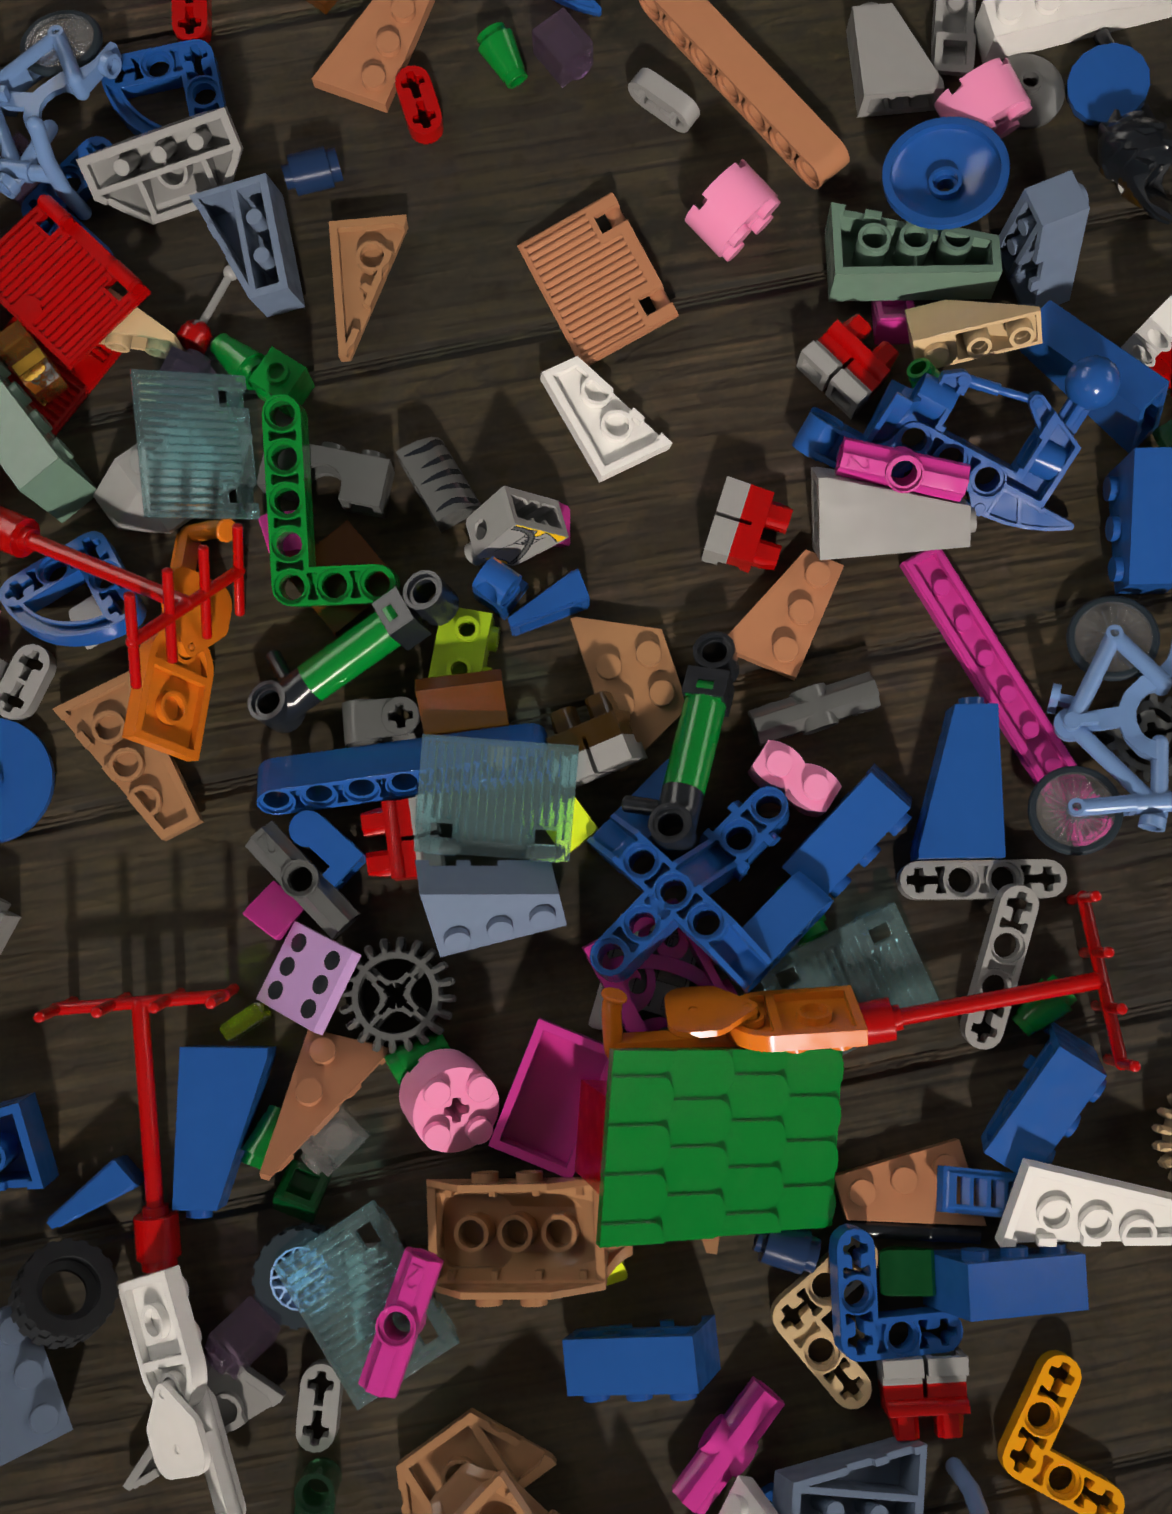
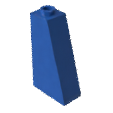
M1049 300L1041 308L1043 343L1020 348L1019 351L1064 393L1065 378L1068 370L1078 360L1086 356L1099 355L1109 358L1116 364L1120 372V388L1117 397L1103 408L1090 410L1088 416L1124 450L1130 453L1158 428L1170 381Z
M964 697L958 699L959 704H954L946 711L910 851V862L998 860L1006 857L998 703H985L984 697Z
M188 1045L180 1047L172 1210L186 1211V1218L201 1219L213 1217V1211H217L227 1205L241 1163L240 1161L244 1154L241 1148L250 1136L276 1057V1046Z

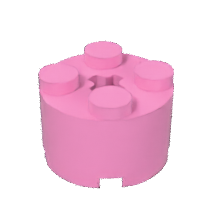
M1006 57L1003 62L1000 58H996L973 69L959 79L962 85L953 95L947 89L934 104L939 117H963L978 121L992 129L1000 138L1016 130L1020 126L1018 119L1032 110L1031 100Z
M741 159L739 165L735 162L711 183L702 194L705 197L702 202L704 205L700 210L693 205L686 215L685 222L718 257H723L729 262L745 246L743 240L749 235L751 230L757 235L773 219L772 213L781 201L769 185L744 159Z
M438 1049L423 1055L418 1059L419 1063L410 1073L407 1071L402 1079L399 1090L401 1109L420 1139L428 1148L446 1153L464 1151L477 1144L480 1145L487 1142L493 1135V1126L499 1113V1095L494 1083L473 1059L459 1050Z

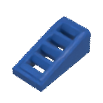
M579 569L572 570L508 617L512 636H518L588 609L590 607V597Z
M127 1155L117 1157L111 1160L55 1211L46 1223L51 1229L61 1227L141 1186L144 1182V1174Z
M938 1165L936 1212L1002 1218L1017 1174ZM957 1177H961L960 1204H956ZM974 1179H975V1206H974ZM991 1181H992V1207H991Z

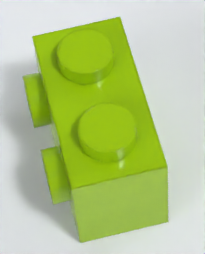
M459 608L455 617L450 622L438 626L428 678L493 670V668L487 667L489 651H497L500 638V627L494 626L493 614Z

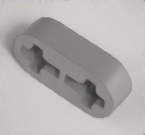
M641 68L628 84V91L631 97L641 107L678 132H687L700 116V110L690 96L649 68Z
M35 644L25 645L18 649L0 682V715L11 721L22 722L34 715L57 669L56 659L52 653ZM30 658L33 660L38 658L43 663V667L40 671L36 669L31 671V668L26 665L27 661ZM10 696H19L24 701L21 709L18 707L12 709V705L7 703Z
M327 1358L318 1359L313 1362L303 1374L300 1383L296 1439L302 1448L313 1453L322 1452L332 1444L337 1436L340 1425L344 1375L341 1367L335 1361ZM320 1371H325L326 1379L334 1382V1385H329L326 1389L323 1400L318 1399V1384L311 1383V1379H315ZM317 1410L322 1411L321 1425L329 1428V1431H324L320 1439L314 1438V1431L306 1427L314 1421Z

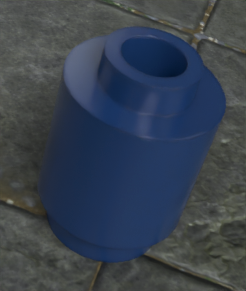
M324 146L288 154V164L281 165L288 190L296 188L298 196L334 188V183L344 181L335 147L325 150Z
M809 1229L755 1234L752 1250L759 1252L758 1261L760 1263L799 1275L803 1271L813 1273L820 1255L821 1238L813 1236L812 1231Z

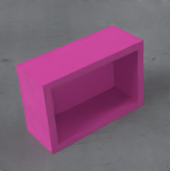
M539 1018L488 1146L560 1176L573 1177L575 1173L581 1079L607 1080L609 1058L604 1052L603 1043Z

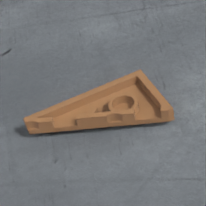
M406 214L329 221L338 355L341 362L352 361L409 228Z

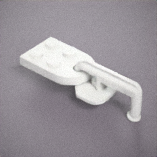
M176 1265L117 1284L140 1374L146 1390L153 1400L147 1423V1436L154 1462L159 1472L169 1480L194 1477L205 1473L215 1513L246 1514V1503L218 1402L214 1393L207 1386L208 1374L201 1345V1330L194 1320L188 1298L189 1287L187 1281L182 1276L180 1266Z

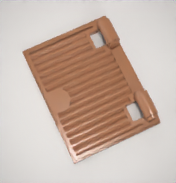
M613 192L517 245L575 357L578 356L588 366L679 317L674 304L670 302L664 291L663 284L629 221L625 219ZM605 214L612 229L602 234L595 219ZM649 296L657 311L647 316L639 301Z

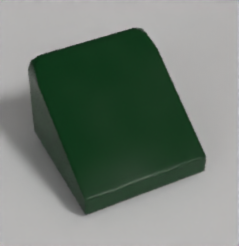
M293 1159L289 1163L273 1196V1208L305 1222L313 1223L332 1173Z
M896 1245L880 1249L881 1295H936L934 1249Z

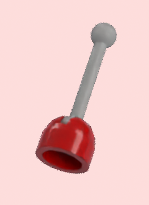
M229 264L224 267V278L200 320H187L181 325L176 334L181 345L194 354L204 355L212 339L211 329L207 323L231 281L237 279Z

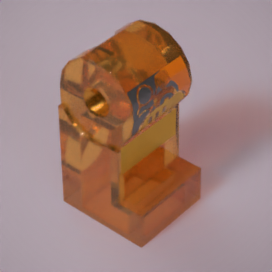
M18 320L0 332V357L43 407L70 388L59 373L60 370L31 333Z

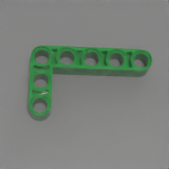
M272 395L266 400L262 408V430L271 585L274 597L283 605L293 607L372 604L381 596H376L370 591L369 581L374 574L379 572L385 573L389 578L390 587L387 592L394 587L400 590L399 576L394 570L384 565L364 564L316 567L307 413L302 405L289 395ZM285 406L293 407L295 415L292 423L285 427H279L276 423L278 410ZM286 449H294L297 454L295 466L290 470H281L278 464L279 455ZM295 491L299 496V506L293 513L285 514L281 509V499L287 492ZM295 533L301 538L302 548L297 555L289 557L283 550V542L287 536ZM341 574L346 579L347 590L341 597L334 598L328 592L327 584L333 575ZM298 576L304 583V592L301 597L293 600L286 594L285 586L291 577Z

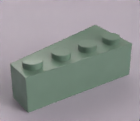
M831 202L825 227L829 302L992 298L1002 274L999 235L960 227L946 230L927 229L916 226L908 221L904 222L881 217L882 212L866 209L865 214L845 210L846 205Z
M0 360V465L19 491L61 523H64L94 498L93 495L97 487L73 459L75 456L70 449L51 432L53 427L37 409L33 410L29 405L32 399L17 382H10L8 377L12 373Z

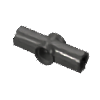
M866 672L829 685L818 683L791 693L789 698L749 710L748 716L753 735L758 745L762 746L768 740L778 741L799 733L809 735L837 725L839 720L879 708L881 703L876 682L870 675V672Z
M270 821L250 837L245 847L280 883L284 892L293 897L332 940L344 933L361 915L350 901L322 876L324 873L322 869L314 864L274 821ZM307 868L312 873V884L307 890L299 892L294 886V876L301 869Z

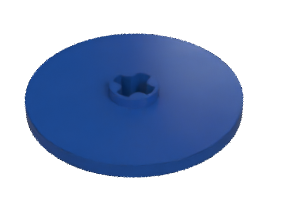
M0 718V843H3L29 831L45 814L54 792L55 770L49 750L33 731L17 722Z

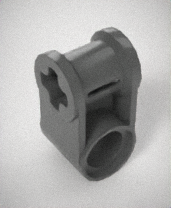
M407 697L356 699L342 703L346 747L415 739L423 732L419 707ZM402 711H407L413 718L407 719L405 727L402 728L395 720L402 718Z

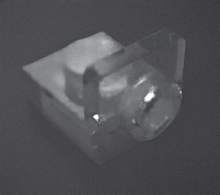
M342 1103L340 1110L315 1136L311 1135L300 1147L304 1152L300 1157L314 1173L319 1175L323 1172L329 1177L372 1133Z

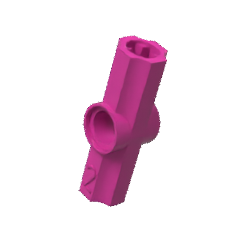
M844 437L836 459L835 475L888 486L898 493L915 492L961 502L968 487L971 466L962 462L916 453L905 446L889 447ZM910 461L913 463V468L906 477L895 478L891 475L893 467L898 462Z
M409 1246L405 1248L384 1310L380 1312L376 1319V1333L358 1382L365 1389V1392L380 1398L389 1397L395 1399L397 1397L418 1335L426 1324V1312L444 1260L435 1253L422 1248L418 1249ZM393 1312H401L407 1316L410 1321V1331L405 1332L396 1328L392 1319Z
M754 1376L747 1382V1385L736 1397L725 1415L719 1414L709 1424L699 1441V1450L671 1486L672 1492L687 1508L694 1513L705 1514L732 1476L737 1478L738 1475H741L746 1470L757 1452V1442L784 1407V1401L769 1386Z

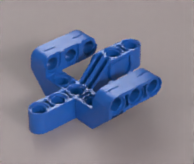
M669 759L631 796L659 800ZM766 786L755 791L744 803L739 800L732 802L727 807L731 814L714 831L707 828L702 833L698 846L673 862L652 843L653 838L648 828L650 816L624 812L622 806L610 816V819L598 829L593 837H589L587 840L589 845L620 874L622 873L642 892L591 948V964L602 978L614 983L628 979L678 927L745 993L751 991L831 907L834 900L802 871H798L783 884L743 927L709 895L734 878L740 882L747 875L750 865L768 846L773 847L781 839L779 834L787 826L790 817L787 797L781 790L776 787ZM765 803H775L781 808L779 815L771 819L761 817L758 814V810ZM745 833L751 837V842L745 849L735 850L728 845L730 838L735 834ZM649 856L655 859L654 866L648 873L637 874L633 872V865L640 857ZM678 885L687 889L686 897L682 902L673 905L664 901L665 893L670 887ZM711 915L720 920L719 927L713 934L701 935L696 931L697 922L704 916ZM644 917L654 919L656 923L655 929L650 935L645 937L634 935V925L639 919ZM613 949L622 950L624 959L618 968L613 970L603 968V957L608 951Z

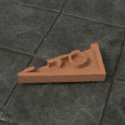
M310 1030L307 1031L259 1173L261 1179L270 1181L275 1173L282 1171L294 1159L293 1154L311 1135L315 1136L340 1110L341 1104L346 1099L355 1095L362 1087L361 1083L379 1064L383 1065L386 1062L384 1056L389 1054L388 1047L383 1046L379 1052H375L372 1050V1043H360L356 1039L328 1032L320 1035Z

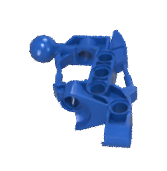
M1086 356L1078 360L1068 370L1065 378V393L1068 399L1058 414L1039 391H1032L1026 394L1006 388L1001 383L971 375L963 368L942 370L938 378L925 372L914 389L891 379L864 434L844 424L832 414L817 407H812L792 446L807 457L823 462L833 468L836 467L837 455L844 437L889 447L905 446L916 453L939 457L944 449L954 447L960 450L959 458L956 461L971 466L969 483L966 490L968 499L965 500L971 507H974L976 516H983L1008 526L1027 530H1072L1074 524L1071 520L1045 507V504L1081 450L1074 435L1090 410L1103 408L1117 397L1120 388V372L1116 364L1103 356ZM968 388L995 396L999 394L1028 404L1036 426L1012 464L946 430L944 425L946 419L955 406L960 395L964 396ZM910 428L923 430V439L918 444L909 446L901 441L906 430ZM910 461L898 462L893 467L891 475L895 478H903L904 473L913 468V463ZM984 467L996 469L995 477L986 484L975 482L976 473Z

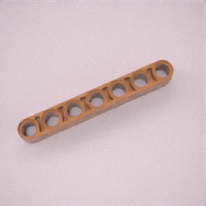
M639 0L642 9L648 17L809 187L819 189L850 162L848 150L843 142L708 0Z

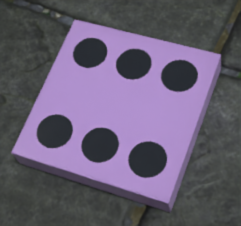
M294 921L256 1000L308 1030L323 1035L359 962L361 954L304 924Z

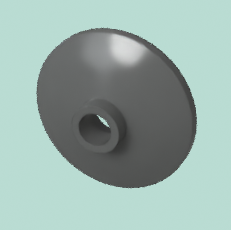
M1023 53L1007 57L1031 100L1032 106L1030 112L1018 119L1020 126L1017 129H1035L1046 125L1058 114L1065 99V84L1060 72L1048 60L1034 54ZM1024 82H1028L1032 84L1034 87H1029L1025 85Z

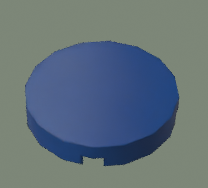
M1118 43L1098 45L1083 53L1072 66L1067 80V103L1074 116L1086 125L1095 127L1101 122H1108L1115 109L1119 110L1121 116L1132 111H1138L1143 107L1150 88V69L1144 57L1130 46Z

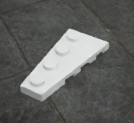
M1023 1158L995 1240L1000 1247H1016L1017 1243L1035 1242L1038 1247H1057V1242H1080L1082 1246H1101V1242L1121 1241L1125 1246L1172 1245V1193Z

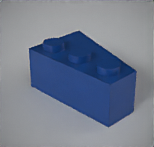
M1172 447L1134 448L1107 474L1103 482V497L1105 501H1109L1110 513L1106 521L1105 534L1107 540L1112 543V557L1108 564L1109 580L1114 582L1115 595L1165 594L1172 589Z
M875 763L866 772L865 777L840 800V803L818 824L786 859L782 866L791 876L798 871H802L827 895L830 894L834 899L852 881L847 874L858 863L865 868L878 855L881 848L877 843L886 833L889 832L892 836L897 835L912 818L907 814L911 808L912 797Z
M1054 1022L1043 1030L1050 1037L1039 1056L1035 1058L1030 1054L1022 1065L1028 1069V1072L1014 1091L1008 1089L981 1135L984 1153L1016 1174L1023 1158L1051 1164L1056 1153L1054 1148L1063 1136L1069 1138L1075 1132L1080 1123L1081 1115L1079 1114L1088 1101L1095 1102L1106 1087L1107 1081L1105 1078L1107 1075L1095 1048Z
M1057 1242V1247L1028 1248L1027 1245L1016 1244V1247L993 1249L967 1247L962 1249L934 1250L936 1295L923 1296V1305L970 1322L1089 1310L1086 1255L1068 1250L1065 1242Z
M715 1314L701 1316L702 1321L696 1326H674V1319L660 1320V1327L632 1328V1323L574 1330L562 1339L567 1396H583L584 1402L588 1403L606 1401L610 1399V1395H626V1400L630 1402L647 1401L652 1399L653 1395L669 1394L672 1401L695 1399L697 1394L721 1370Z

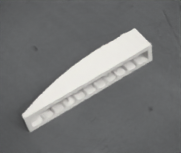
M983 0L974 22V34H977L976 45L983 64L996 58L1003 60L1005 57L1007 58L1015 54H1027L1090 38L1104 28H1108L1109 32H1114L1172 17V0Z

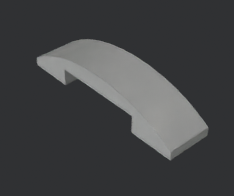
M934 0L931 63L940 75L964 76L974 69L977 35L974 34L976 0Z

